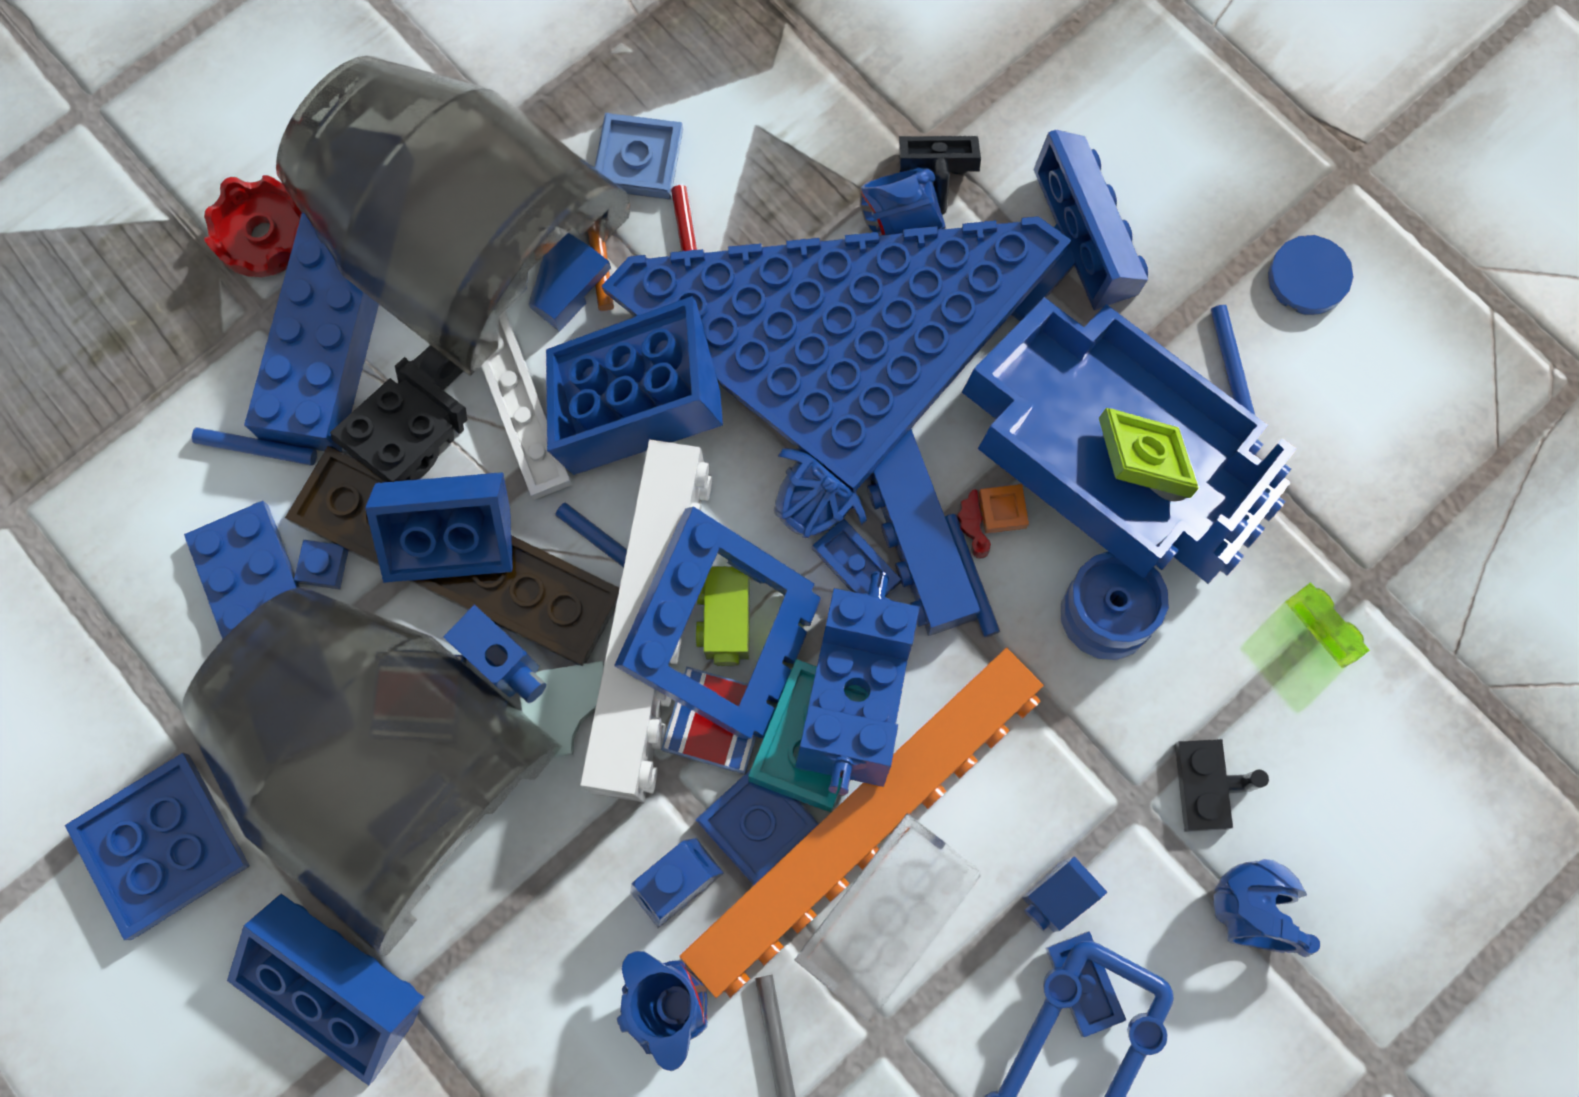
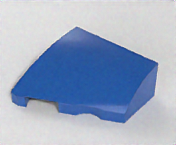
M555 226L550 233L530 297V308L560 332L587 304L585 296L611 269L610 262L574 235Z

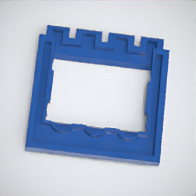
M696 507L685 508L614 666L741 739H751L752 735L764 739L775 712V708L767 704L766 701L779 702L791 669L782 664V662L795 663L807 635V631L798 626V623L804 626L811 625L821 598L812 592L814 583ZM717 553L728 560L727 563L760 584H767L784 595L739 707L692 678L668 666Z

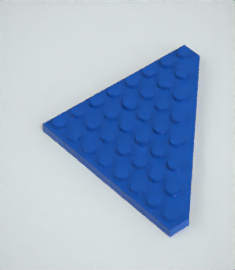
M1039 216L1021 218V222L997 224L995 220L964 223L962 228L937 230V226L903 229V233L880 236L878 232L845 235V239L820 241V238L786 241V245L762 247L760 243L730 246L727 251L704 253L703 249L670 252V256L647 258L646 255L629 256L605 281L602 289L605 294L634 317L693 296L698 306L718 384L799 450L814 457L825 469L855 493L1067 252L1072 240Z

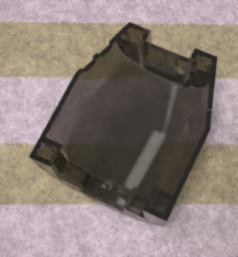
M370 55L356 57L341 64L316 84L291 117L281 138L276 157V174L301 213H305L315 229L317 238L321 244H325L342 276L469 376L498 349L499 316L527 290L528 271L572 228L581 234L586 230L591 231L605 242L630 215V198L625 190L499 93L488 88Z
M305 587L287 590L268 600L227 634L196 672L186 690L181 707L182 716L244 837L380 956L388 955L418 920L410 912L431 888L427 883L484 815L493 814L522 779L535 780L562 747L561 744L433 636Z

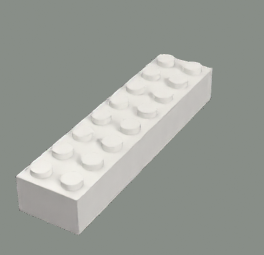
M649 439L580 784L595 795L645 803L646 793L653 794L658 768L653 767L652 760L654 750H661L666 730V724L661 723L662 707H669L672 699L616 668L614 665L685 508L694 506L701 511V501L709 500L712 476H709V463L704 462L701 447ZM681 639L668 665L669 667L671 664H678L682 644Z

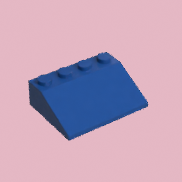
M693 296L546 349L547 451L573 475L645 452L648 448L649 439L672 443L723 426L720 388L698 306Z

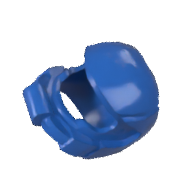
M1262 859L1260 861L1238 864L1221 876L1215 888L1216 893L1214 894L1213 906L1216 918L1225 924L1228 929V942L1279 953H1298L1302 957H1309L1320 949V941L1315 935L1300 931V927L1293 924L1292 918L1279 911L1276 906L1294 903L1298 901V898L1307 896L1300 880L1288 867L1274 860Z

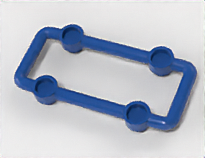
M1082 941L1076 944L1069 952L1063 966L1056 967L1046 974L1043 981L1046 999L999 1091H992L986 1094L985 1097L1018 1096L1062 1008L1072 1007L1079 1001L1082 994V986L1078 977L1087 960L1097 963L1155 995L1147 1013H1139L1130 1020L1127 1033L1131 1045L1104 1096L1126 1097L1146 1056L1159 1053L1167 1043L1168 1035L1163 1023L1174 1000L1170 984L1162 977L1099 943Z

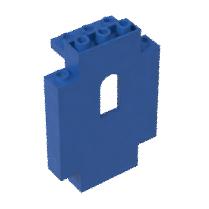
M1044 297L973 369L962 391L965 396L996 419L990 425L978 450L1143 579L1154 566L1163 570L1173 557L1207 584L1220 571L1228 576L1244 557L1238 551L1243 544L1249 548L1264 531L1265 527L1259 524L1261 519L1265 518L1267 521H1270L1286 502L1279 497L1290 483L1285 477L1292 468L1285 463L1296 448L1284 439H1281L1262 461L1255 456L1256 453L1264 445L1258 440V437L1268 425L1107 304L1083 327ZM1105 408L1115 409L1179 427L1199 489L1192 498L1186 497L1184 500L1177 502L1169 501L1159 496L1149 487L1115 478L1099 422V417Z

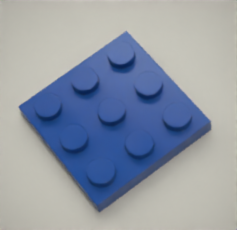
M185 753L179 754L65 825L123 940L135 939L250 866L189 754Z

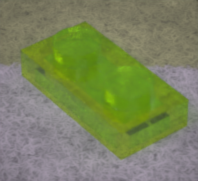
M1311 582L1285 601L1341 668L1356 662L1370 651L1363 643L1364 637L1359 629L1352 623L1345 622L1334 609L1335 605L1331 597L1324 590L1316 588Z

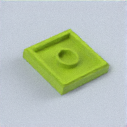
M1105 408L1099 417V422L1115 478L1192 498L1199 489L1179 427L1115 409Z

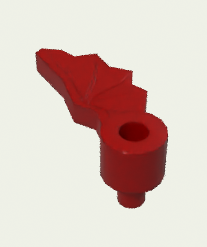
M973 489L969 493L968 499L961 501V511L958 513L957 519L961 522L960 527L962 531L973 539L971 547L973 556L982 559L988 556L991 543L981 531L980 525L983 518L978 505V490Z

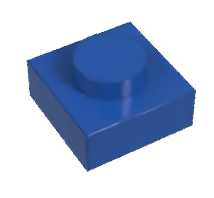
M303 540L294 581L303 585L340 590L349 551L337 544Z

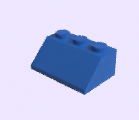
M503 472L375 483L365 509L383 583L512 572L511 515Z

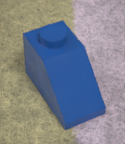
M1074 856L1060 861L1022 899L1029 905L1024 910L1025 913L1042 931L1049 927L1052 932H1059L1099 901L1107 891Z

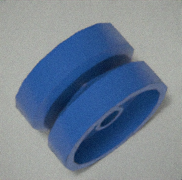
M1104 552L1093 556L1080 567L1074 580L1068 586L1061 601V623L1067 637L1082 652L1097 659L1118 660L1133 655L1162 625L1169 608L1168 589L1161 573L1155 567L1143 579L1110 552Z

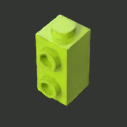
M712 566L697 599V605H704V621L696 622V647H704L706 659L714 660V665L737 666L740 664V660H749L750 577L733 566Z

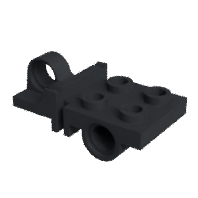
M444 341L433 342L412 361H408L405 357L395 365L398 384L389 378L330 432L332 440L385 482L404 481L408 477L412 480H417L423 477L435 464L439 456V447L445 441L448 443L454 441L453 429L459 434L464 431L463 424L468 420L466 407L446 393L444 389L465 371V366L461 354Z

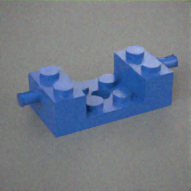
M873 572L871 574L868 594L833 589L795 768L831 775L828 790L835 794L839 778H842L839 795L848 794L850 780L884 787L892 764L898 724H896L907 660L913 645L919 606L896 602L886 598L885 595L889 576L886 573L882 574L879 587L877 585L880 572ZM857 685L865 689L868 698L861 702H855L845 695L844 690L849 686Z

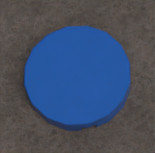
M1316 235L1298 236L1285 242L1274 255L1268 270L1269 285L1277 300L1284 306L1289 305L1297 309L1296 312L1304 315L1323 314L1336 308L1350 291L1354 278L1352 263L1345 251L1333 241Z

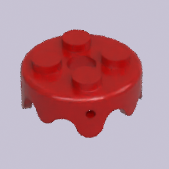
M263 175L262 179L256 182H244L237 177L226 178L220 184L219 198L212 206L206 208L204 213L208 229V236L204 237L205 243L226 267L238 274L259 278L276 275L287 270L304 204L291 186L288 187L271 176ZM261 223L270 224L269 231L264 236L252 237V231L256 226Z

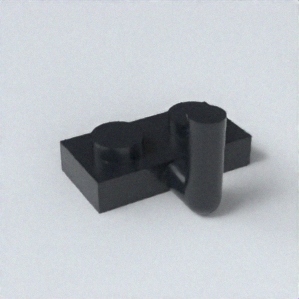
M899 136L900 172L917 168L930 169L935 175L933 186L942 215L945 214L948 207L949 172L954 174L980 172L981 153L978 136Z
M1222 739L1178 741L1175 743L1184 832L1232 829L1233 822L1229 793L1251 792L1265 787L1269 782L1268 774L1264 770L1258 769L1243 775H1227Z

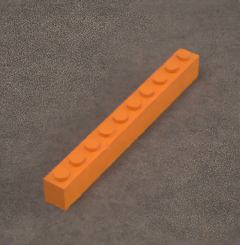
M1006 647L893 754L891 768L884 787L862 783L679 957L715 998H718L723 992L731 998L750 980L749 976L745 973L746 970L757 960L765 966L784 947L778 940L790 928L798 934L817 916L811 909L824 896L832 902L850 884L845 879V876L855 866L858 865L864 871L883 853L877 845L889 834L895 840L898 839L915 822L909 815L921 803L929 809L947 792L941 785L953 773L960 779L978 762L973 754L984 743L992 749L1010 731L1004 725L1016 713L1023 719L1041 702L1036 694L1044 685Z

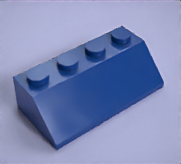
M1061 130L1048 132L1033 170L1056 224L1058 223L1062 234L1072 240L1069 249L1075 260L1074 266L1093 310L1103 308L1106 304L1109 306L1138 296L1148 281V267L1144 258L1141 255H1137L1132 244L1133 235L1129 223L1125 219H1121L1116 207L1117 198L1115 191L1110 184H1106L1103 178L1101 160L1097 151L1090 148L1085 136Z
M282 893L243 925L227 978L230 984L368 1086L376 1079L413 1025L424 1000V996L418 993L410 983L400 980L382 967L374 957L360 951L345 940L338 931L324 925L309 914L306 908L294 903Z

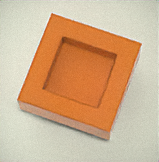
M1022 484L980 489L979 499L985 534L1027 529L1029 521Z

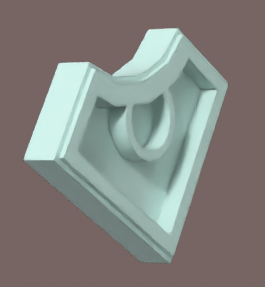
M603 661L586 663L583 666L574 665L537 671L535 673L546 683L544 692L532 703H527L520 697L528 761L533 762L573 755L574 738L581 723L596 709L605 664Z

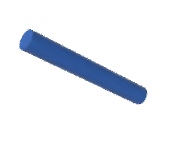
M1227 305L1215 306L1211 308V314L1233 399L1255 415Z
M198 427L194 428L191 438L195 444L311 466L317 460L316 449Z
M566 502L557 509L555 516L624 568L627 549Z
M956 514L947 515L945 519L981 610L977 619L984 637L993 636L1000 632L996 618Z

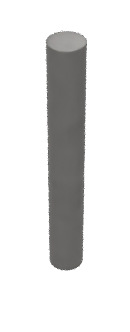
M773 974L755 978L776 1094L777 1097H796Z

